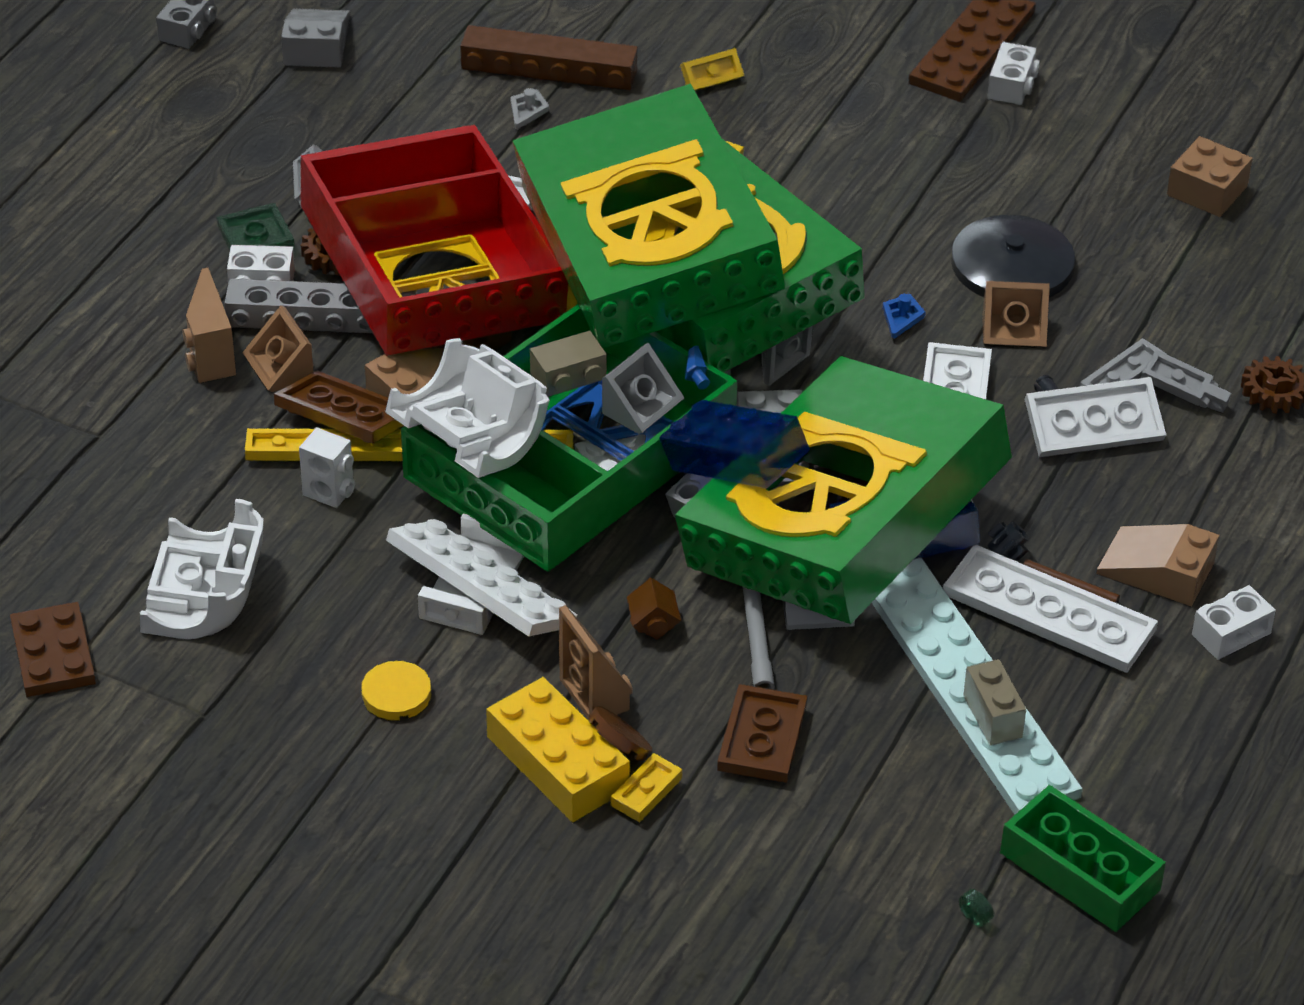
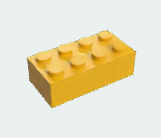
M544 677L486 708L487 737L572 823L611 801V796L630 777V761L616 747L598 733V730Z

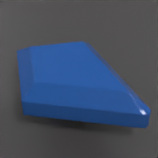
M910 293L901 294L898 298L883 302L882 308L893 339L925 318L924 309Z

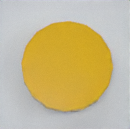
M388 661L377 665L366 673L362 681L364 705L375 716L387 720H400V716L409 715V718L416 716L427 707L431 699L430 678L425 670L405 661Z

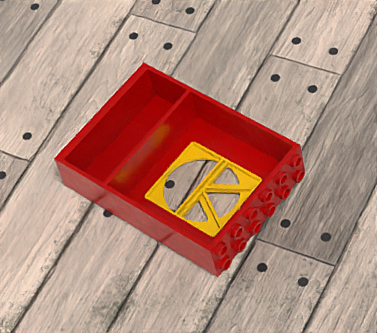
M475 125L301 155V207L386 356L444 345L446 340L460 338L461 341L549 324L567 312L568 281L546 235ZM443 251L456 253L479 264L393 281L394 271L402 261L423 252ZM486 276L490 278L488 281L468 285L460 282ZM446 285L449 288L443 289V286ZM430 287L429 292L406 297L400 294Z

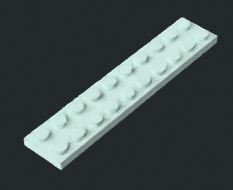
M918 554L872 602L887 627L1014 815L1049 784L1072 800L1081 798L1082 787L1027 708L1023 738L989 745L963 693L966 667L993 660Z

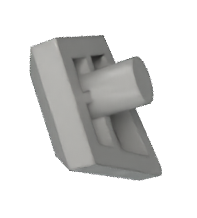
M528 88L524 90V93L511 97L515 129L523 127L549 111L548 103L537 89Z

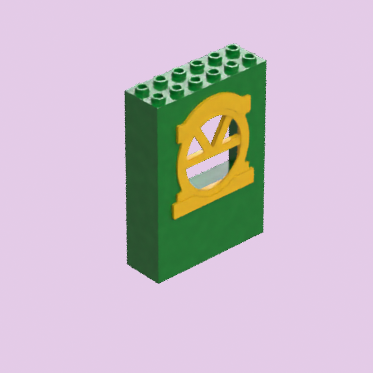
M691 84L512 140L523 190L591 332L602 348L786 289L778 239ZM702 201L701 210L697 218H692L676 210ZM654 216H658L685 229L681 233L667 239L645 241ZM636 223L632 239L621 237L612 231Z
M840 356L675 514L687 567L851 625L1012 458L1004 405ZM805 461L869 483L864 487L799 466V464ZM785 478L795 480L776 488ZM815 488L811 512H793L776 505V503ZM828 492L851 499L839 506L826 510Z

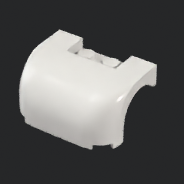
M458 338L446 340L440 365L432 379L423 388L412 394H402L396 388L390 389L385 412L407 428L422 424L426 430L435 433L446 441L449 446L457 449L455 462L479 478L511 467L523 458L539 436L550 399L545 394L546 386L484 344L480 346V349L461 345V339Z
M242 499L235 500L233 522H229L228 527L220 531H197L185 526L176 518L169 517L168 539L161 543L148 586L146 611L141 610L140 633L180 639H196L213 635L227 628L238 617L250 591L263 541V518L252 508L251 502Z

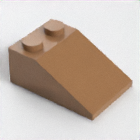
M203 268L186 314L187 328L182 330L186 348H190V352L185 353L189 372H195L199 383L236 375L232 327L209 268Z
M418 349L388 356L384 354L365 364L366 389L388 398L390 389L393 388L398 389L402 394H412L420 390L436 373L444 349Z
M1189 524L1122 526L1098 566L1096 574L1192 606L1214 565L1219 535Z
M566 605L559 607L561 682L588 719L596 707H602L615 715L628 711L630 694H632V686L628 677L619 673L611 654L603 651Z

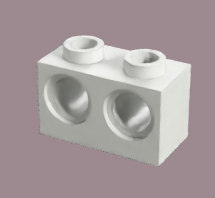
M1002 42L990 74L987 99L1022 105L1025 94H1031L1033 80L1037 77L1040 61L1035 60L1036 48Z
M231 245L227 266L228 283L229 279L293 281L295 272L293 247Z
M316 427L299 447L302 492L306 497L337 508L345 498L351 496L355 488L352 469L354 457L351 454V440Z
M1248 585L1238 591L1228 593L1225 597L1211 604H1205L1200 607L1195 614L1192 635L1219 660L1271 634L1276 610Z

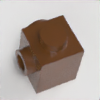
M651 577L627 596L631 624L640 633H645L658 640L681 621L674 591Z

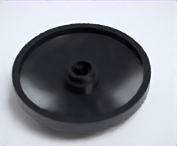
M996 215L969 224L957 235L953 243L951 263L959 281L969 290L982 297L985 296L986 281L1049 284L1050 298L1062 291L1070 282L1074 271L1075 253L1066 236L1046 222L1020 215Z

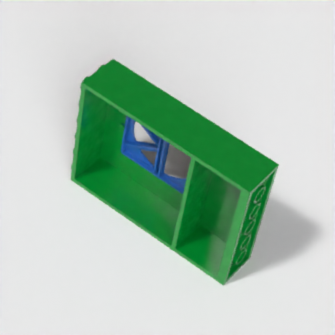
M579 304L503 357L530 374V348L591 331ZM655 331L603 348L606 353L608 374L643 345L649 343L684 397L683 400L644 432L638 434L624 425L600 429L604 414H602V381H598L549 396L548 399L550 401L543 427L529 451L513 466L479 478L455 462L457 449L449 446L446 441L435 433L426 430L422 424L411 428L404 426L401 428L403 477L460 515H469L480 523V528L549 572L736 430L737 380L704 360L707 366L705 375L709 379L710 384L705 389H699L694 381L685 379L688 351ZM594 404L588 422L568 411V409L580 405ZM554 419L621 462L607 471L544 432V429ZM638 435L646 436L645 443L635 451L617 441Z

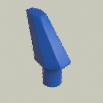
M694 346L688 351L685 379L694 381L699 389H705L710 384L709 379L705 375L707 366L704 363L699 346Z

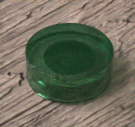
M969 889L959 898L961 911L973 924L984 926L994 918L995 914L992 905L979 891Z

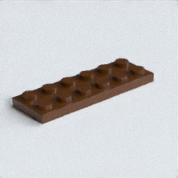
M972 0L909 74L908 84L960 102L995 61L1002 42L1010 43L1035 13L1036 3L1029 0Z

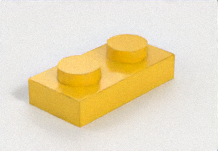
M736 48L684 62L680 65L686 85L691 84L695 91L744 76Z
M653 753L611 796V806L640 822L682 779L683 769Z

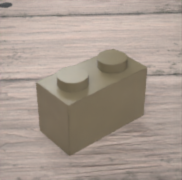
M587 331L530 348V374L547 387L545 394L549 397L602 381V378L607 375L606 353L591 331Z
M997 659L966 667L963 696L989 745L1023 738L1026 707L1001 661Z

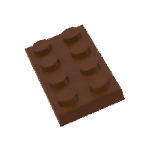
M315 371L274 393L275 406L286 409L292 414L309 418L315 423L337 429L340 433H347L360 438L366 443L373 444L378 442L383 437L404 426L385 412L388 397L320 371Z

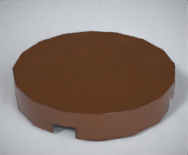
M596 707L589 715L590 724L597 722L596 729L598 733L621 752H626L627 754H630L631 751L636 752L635 759L638 761L645 760L651 753L652 747L648 741L632 726L609 710Z

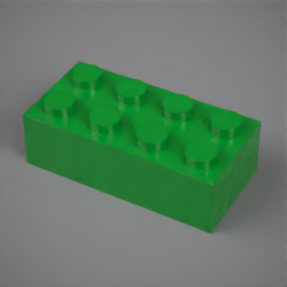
M1050 784L1007 821L1003 827L1000 850L1002 855L1115 932L1161 891L1166 865L1164 860Z

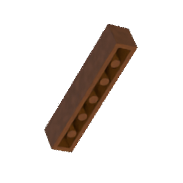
M468 25L460 45L461 69L624 90H631L637 72L638 46Z

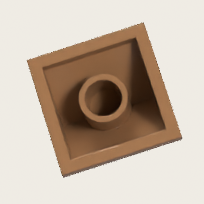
M986 281L983 305V344L1047 347L1049 284Z
M280 305L242 352L270 392L281 390L313 373L311 343L287 309Z

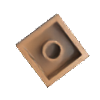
M1199 136L1171 166L1167 195L1221 217L1248 186L1252 157Z

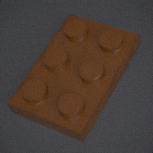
M78 602L10 614L26 697L96 684Z
M739 684L717 761V771L787 783L807 707L808 696Z

